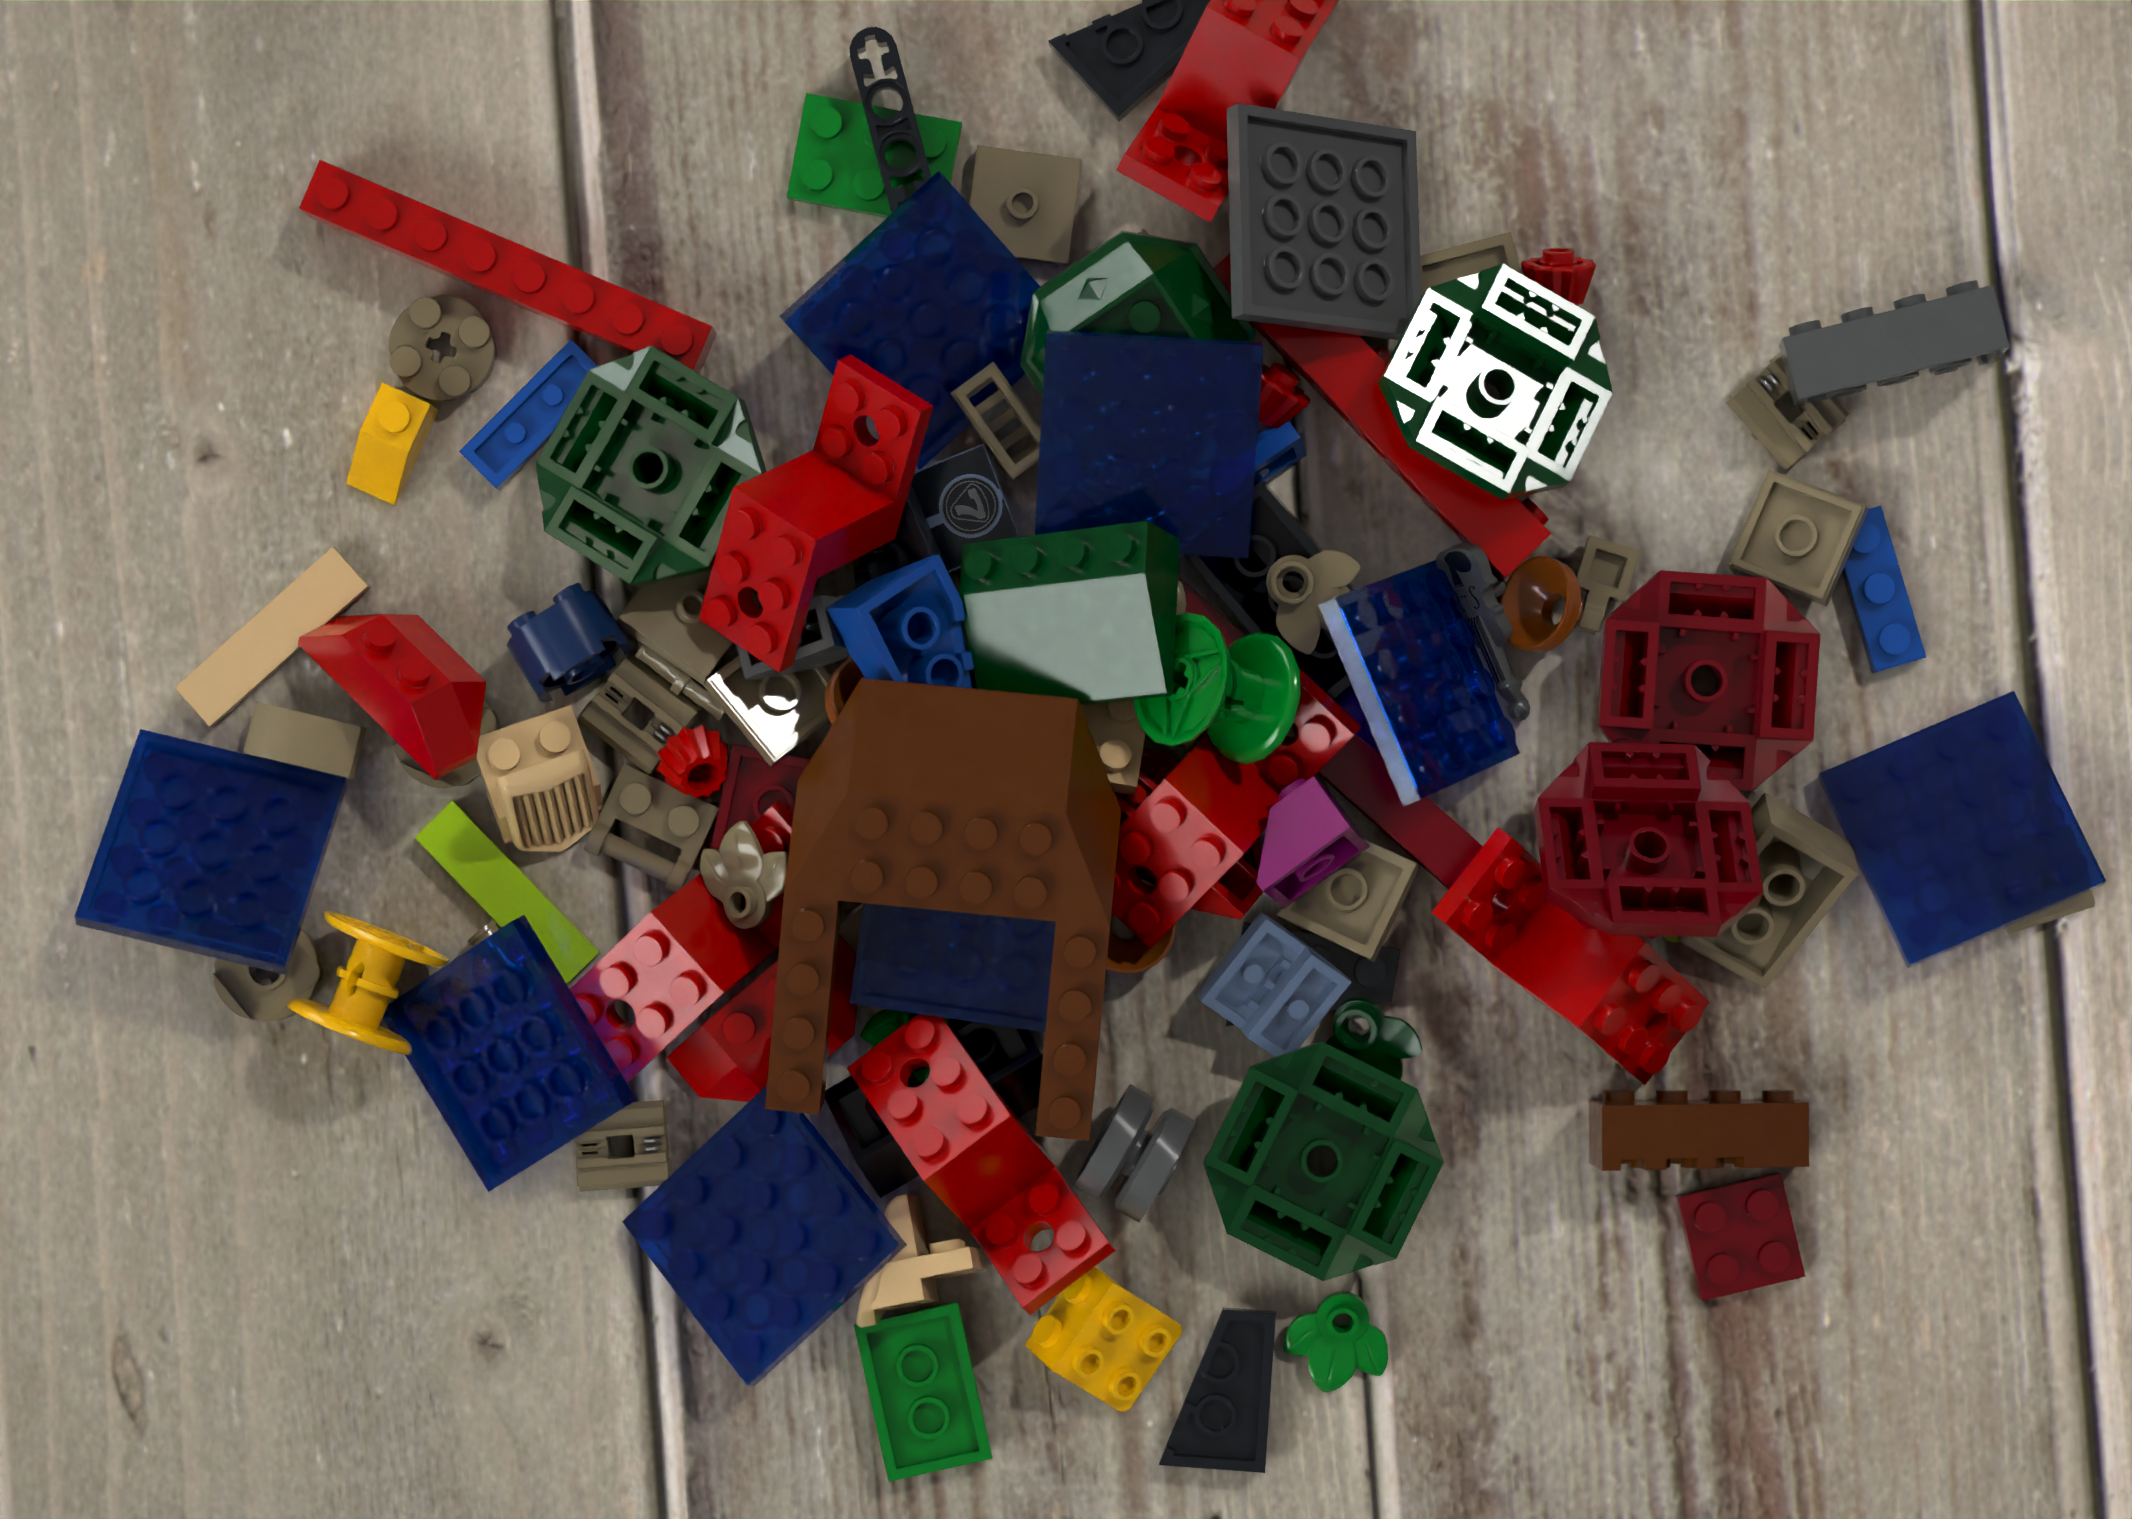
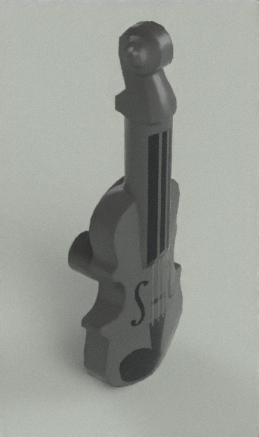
M1472 543L1453 545L1440 552L1436 557L1435 564L1438 576L1444 584L1448 596L1453 597L1461 611V618L1466 626L1469 639L1476 647L1481 649L1495 682L1497 693L1509 703L1507 711L1514 721L1525 720L1529 716L1530 705L1520 691L1522 681L1520 678L1516 679L1502 647L1511 638L1513 633L1512 625L1504 614V606L1496 600L1497 597L1505 593V582L1499 576H1493L1488 558L1480 547Z

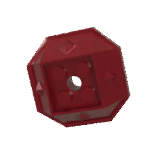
M1660 570L1604 619L1597 727L1610 743L1694 744L1711 761L1709 765L1727 778L1738 790L1753 791L1793 756L1813 742L1821 634L1797 611L1768 578ZM1699 666L1709 668L1716 677L1715 690L1709 696H1701L1692 688L1691 676L1693 671Z
M1589 742L1574 758L1573 763L1538 797L1534 808L1545 900L1571 914L1585 929H1599L1608 935L1647 936L1650 939L1659 936L1717 937L1756 907L1764 892L1750 802L1727 778L1709 765L1711 761L1694 744Z

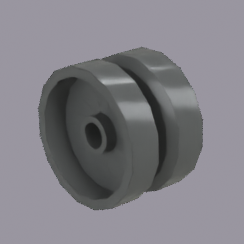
M1130 1084L1101 1130L1073 1185L1097 1199L1108 1192L1120 1173L1125 1177L1114 1198L1115 1209L1140 1222L1156 1196L1161 1195L1182 1159L1184 1154L1182 1150L1196 1121L1178 1110L1170 1108L1160 1115L1149 1133L1144 1129L1155 1108L1154 1097Z

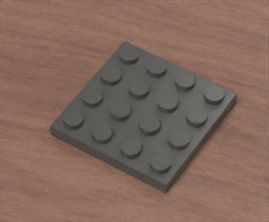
M1240 103L1227 108L1232 319L1399 340L1421 297L1416 131Z

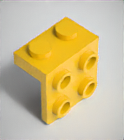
M1096 1265L1060 1292L1045 1316L1041 1317L1035 1324L1032 1335L1025 1343V1346L1053 1372L1116 1410L1125 1412L1132 1407L1181 1336L1182 1327L1170 1316L1123 1288Z

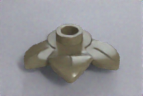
M1324 550L1309 559L1299 555L1284 556L1278 559L1269 569L1266 585L1269 595L1278 604L1276 625L1282 637L1296 650L1305 654H1311L1318 642L1321 628L1345 631L1362 626L1363 616L1360 603L1354 593L1346 586L1356 577L1361 568V565L1355 559L1341 551ZM1296 571L1302 575L1304 585L1301 590L1290 592L1285 588L1283 579L1288 572Z
M739 821L724 835L719 850L704 849L702 851L700 870L708 892L723 902L724 911L729 921L738 928L751 929L760 926L770 917L774 909V899L784 892L789 855L783 851L769 852L764 855L760 843L748 822Z

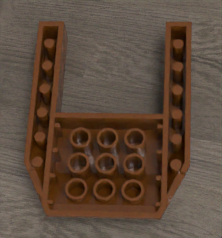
M864 677L860 679L797 783L783 897L765 1109L820 1114L824 1104L842 901L1056 922L1035 1136L1090 1141L1121 808L1109 782L1078 698Z

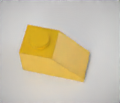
M382 382L359 431L346 484L396 506L439 410L423 400Z

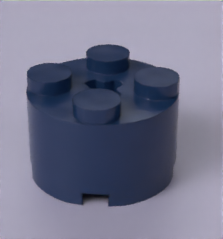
M580 583L570 585L561 590L553 598L555 604L536 615L535 611L527 612L514 619L507 626L508 631L512 635L507 643V648L541 702L553 701L548 692L561 688L564 695L567 696L594 682L617 665L612 658L614 653L621 648L626 656L632 647L599 592L596 590L585 591Z

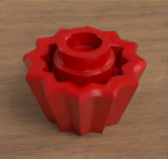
M1547 248L1542 250V257L1530 258L1521 262L1524 276L1576 306L1583 304L1596 268L1593 260L1574 257V250L1569 248Z
M1251 360L1242 409L1260 423L1270 428L1278 429L1307 407L1310 403V398L1304 394V390L1296 386L1300 379L1288 368L1276 362H1273L1269 368L1263 363L1259 364Z
M702 724L694 729L683 727L677 735L668 736L666 746L657 752L661 761L656 770L665 776L666 784L681 793L689 794L695 799L702 795L709 797L713 791L720 790V784L727 779L728 744L720 741L719 731H707Z

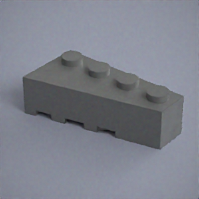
M1977 280L1968 281L1946 288V297L1926 301L1925 294H1917L1894 301L1895 310L1874 315L1872 307H1865L1842 314V323L1822 328L1820 320H1814L1790 327V336L1782 338L1779 348L1794 407L1858 393L1866 390V384L1877 382L1878 387L1903 383L1918 377L1920 370L1928 368L1929 372L1935 375L1958 370L1959 367L1970 364L1972 362L1971 358L1976 356L1979 366L1997 362L2010 346L1994 285L1979 288Z

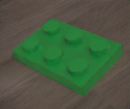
M806 93L787 191L788 200L894 219L862 103ZM872 105L874 113L885 119L892 118L900 112L899 110ZM915 114L938 200V214L931 227L943 229L962 122ZM896 141L887 148L885 154L886 161L892 168L897 170L907 169L915 162L916 150L908 142ZM919 173L909 180L891 181L893 189L903 184L907 204L899 207L900 213H910L912 220L923 218L922 209L930 206L928 200L918 199L913 181L925 180L923 173Z
M959 1301L882 1317L878 1324L860 1328L856 1323L854 1324L888 1482L993 1458Z

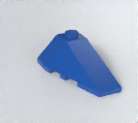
M940 555L929 556L867 581L826 608L850 656L865 678L972 688L969 670L974 669L971 651H966L961 626V621L966 620L963 602Z

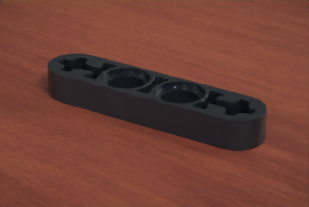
M867 27L853 37L849 47L850 59L890 210L895 222L902 229L910 232L923 231L929 228L936 220L938 200L897 45L892 35L886 30L878 27ZM876 40L878 47H888L889 52L881 55V62L885 76L892 71H896V79H879L869 86H865V78L875 79L870 60L859 58V54L866 51L865 42ZM883 90L895 91L903 100L901 111L892 118L885 119L879 117L872 109L873 98ZM896 141L908 142L916 150L915 162L907 169L897 170L892 168L886 161L885 154L887 148ZM919 173H923L925 180L913 181L918 199L928 200L930 206L922 209L923 218L912 220L910 213H900L899 207L907 204L903 184L893 189L891 181L909 180Z

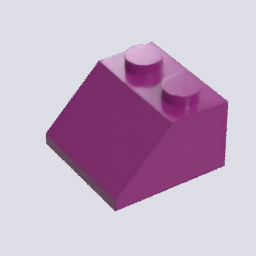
M1314 776L1307 781L1298 779L1285 787L1278 795L1280 801L1270 807L1256 883L1265 894L1284 909L1370 847L1337 799Z

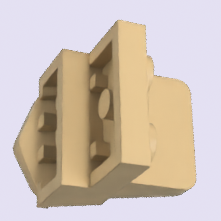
M572 705L480 735L476 761L504 844L513 841L519 850L526 852H564L592 830L599 817V811L604 806L600 783Z
M912 1194L896 1196L889 1202L885 1210L859 1302L856 1319L857 1326L863 1328L877 1325L886 1311L940 1301L936 1280L988 1270L985 1252L980 1248L969 1247L968 1240L953 1239L929 1244L919 1196Z

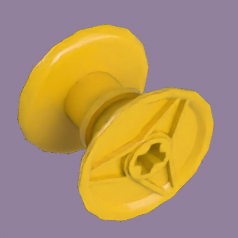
M325 911L324 917L327 923L357 939L346 967L339 966L336 971V975L341 977L330 1005L304 998H296L290 1000L286 1006L315 1023L353 1039L395 1053L412 1054V1046L405 1038L380 1026L390 998L396 999L399 991L395 985L399 980L407 959L433 967L445 966L450 959L431 948L384 928L341 913Z

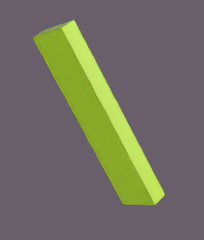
M452 800L414 837L560 989H564L601 953L456 801Z

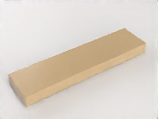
M331 547L174 688L209 727H214L302 649L298 645L300 636L334 620L370 588L369 584L335 547Z

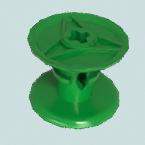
M1186 612L1176 616L1172 696L1134 700V709L1141 728L1154 742L1177 746L1195 740L1207 730L1212 745L1227 760L1249 764L1265 759L1282 744L1294 723L1301 696L1300 670L1292 649L1278 636L1256 632L1237 639L1227 648L1221 630L1207 617Z

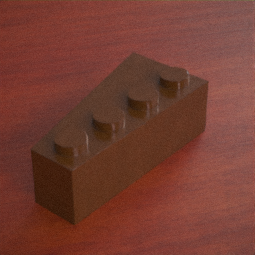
M1781 1089L1762 1090V1099H1741V1090H1709V1100H1688V1090H1656V1100H1635L1634 1090H1603V1100H1589V1163L1601 1171H1621V1164H1628L1630 1168H1642L1643 1170H1666V1168L1671 1167V1164H1681V1167L1695 1169L1723 1168L1724 1164H1734V1167L1739 1168L1809 1167V1102L1794 1099V1090Z

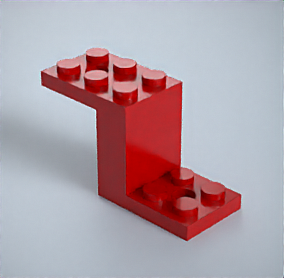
M1211 0L1206 6L1157 107L1125 152L1116 171L1211 223L1229 194L1227 108L1240 103L1278 109L1305 55L1331 16L1339 0Z
M851 354L839 359L813 450L733 487L699 620L779 673L793 666L817 578L895 539L933 405ZM867 416L874 420V426L879 434V439L874 438L870 434L866 424ZM752 588L758 592V599L763 610L754 603L751 595Z
M1300 668L1301 696L1294 720L1298 729L1297 737L1286 736L1282 744L1265 759L1242 764L1227 760L1212 745L1209 735L1206 733L1120 825L1112 913L1150 949L1245 854L1267 827L1270 807L1280 801L1278 799L1279 793L1298 779L1307 781L1315 776L1361 728L1345 710ZM1136 866H1144L1150 869L1156 876L1157 886L1143 883L1136 874Z
M781 800L772 805L750 826L760 843L764 855L777 851L787 852L789 855L794 814ZM700 873L645 916L552 1007L624 1086L700 1015L751 974L779 948L784 892L774 899V909L767 920L756 928L741 929L729 921L724 911L723 902L708 892ZM616 1000H622L632 1007L635 1013L634 1023L626 1022L620 1018L615 1008Z
M1498 827L1431 912L1502 975L1587 1036L1624 1070L1644 1085L1647 1084L1654 1074L1662 1070L1672 1050L1686 1032H1689L1698 1024L1702 1012L1710 1003L1649 944L1637 935H1608L1599 929H1585L1571 914L1546 901L1541 864L1518 842Z
M933 1004L929 1005L847 1067V1070L922 1180L970 1230L1017 1301L1029 1315L1116 1251L1037 1138L990 1085ZM930 1067L929 1076L922 1085L913 1088L908 1087V1079L916 1069ZM1043 1230L1054 1231V1238L1049 1247L1038 1252L1031 1250L1032 1240L1039 1232Z

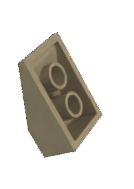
M1764 792L1751 809L1764 891L1759 904L1717 937L1678 936V941L1766 989L1857 877L1859 870L1851 841Z

